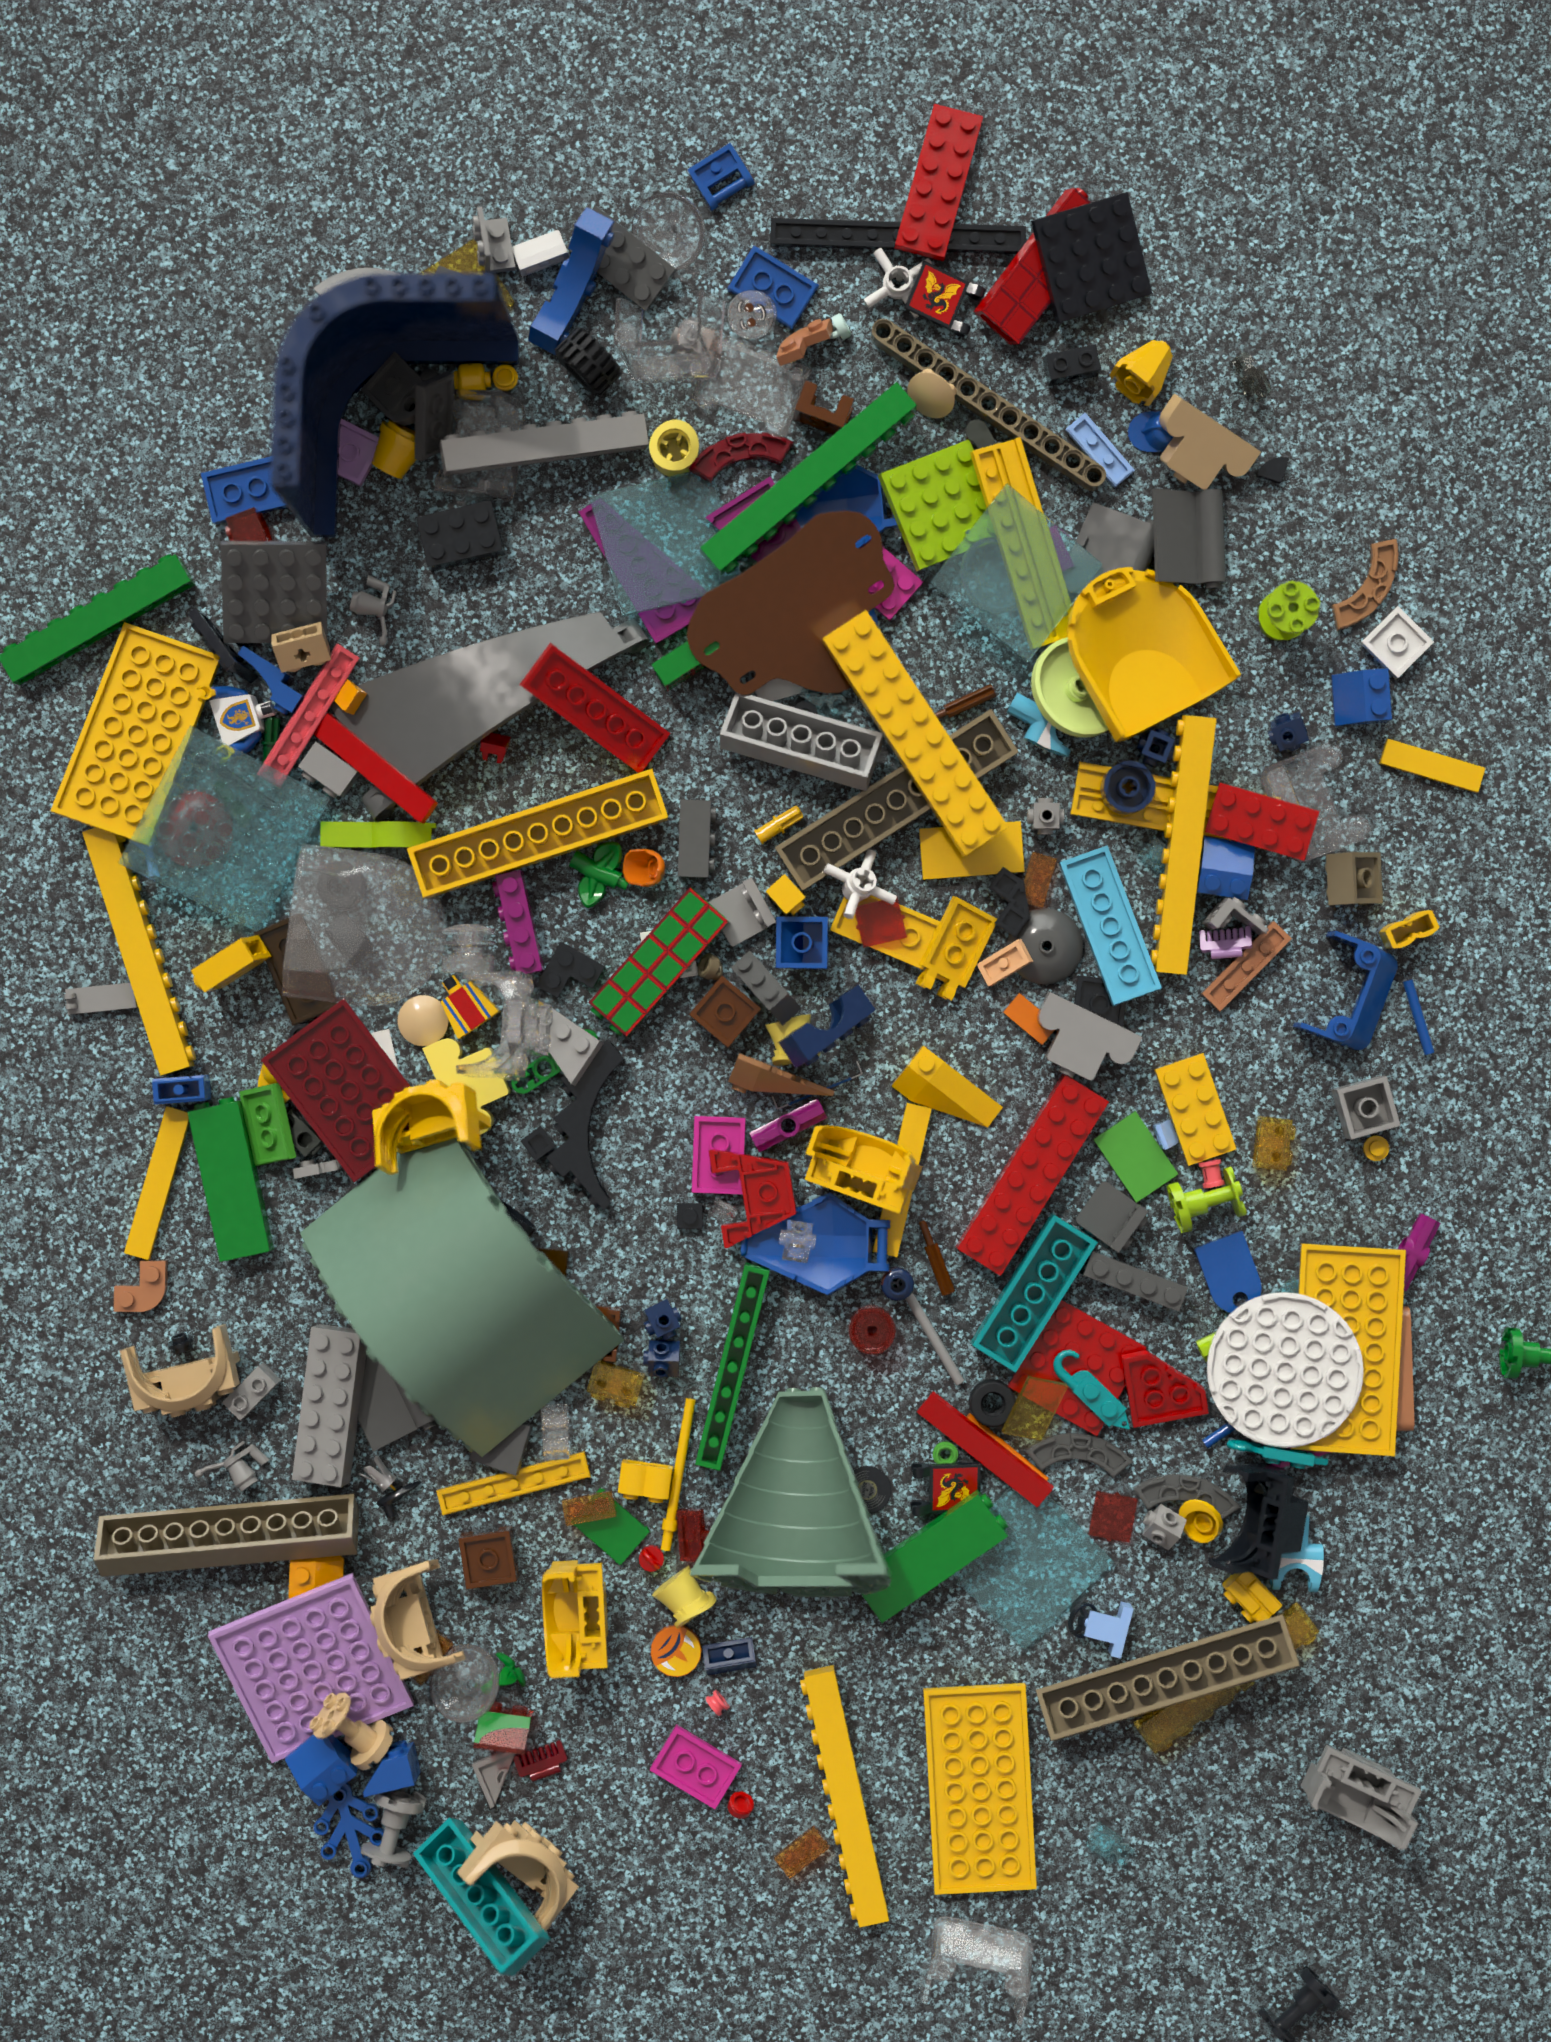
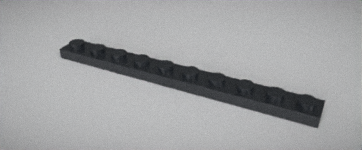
M771 218L770 246L898 250L894 248L901 222ZM954 224L947 252L1017 254L1026 243V226Z

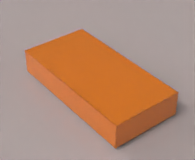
M1020 993L1002 1012L1041 1045L1054 1032V1030H1047L1040 1026L1037 1020L1039 1009Z

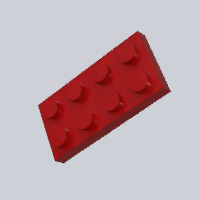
M1220 782L1205 832L1305 861L1320 811Z

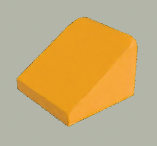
M347 679L334 701L343 711L354 715L367 693Z

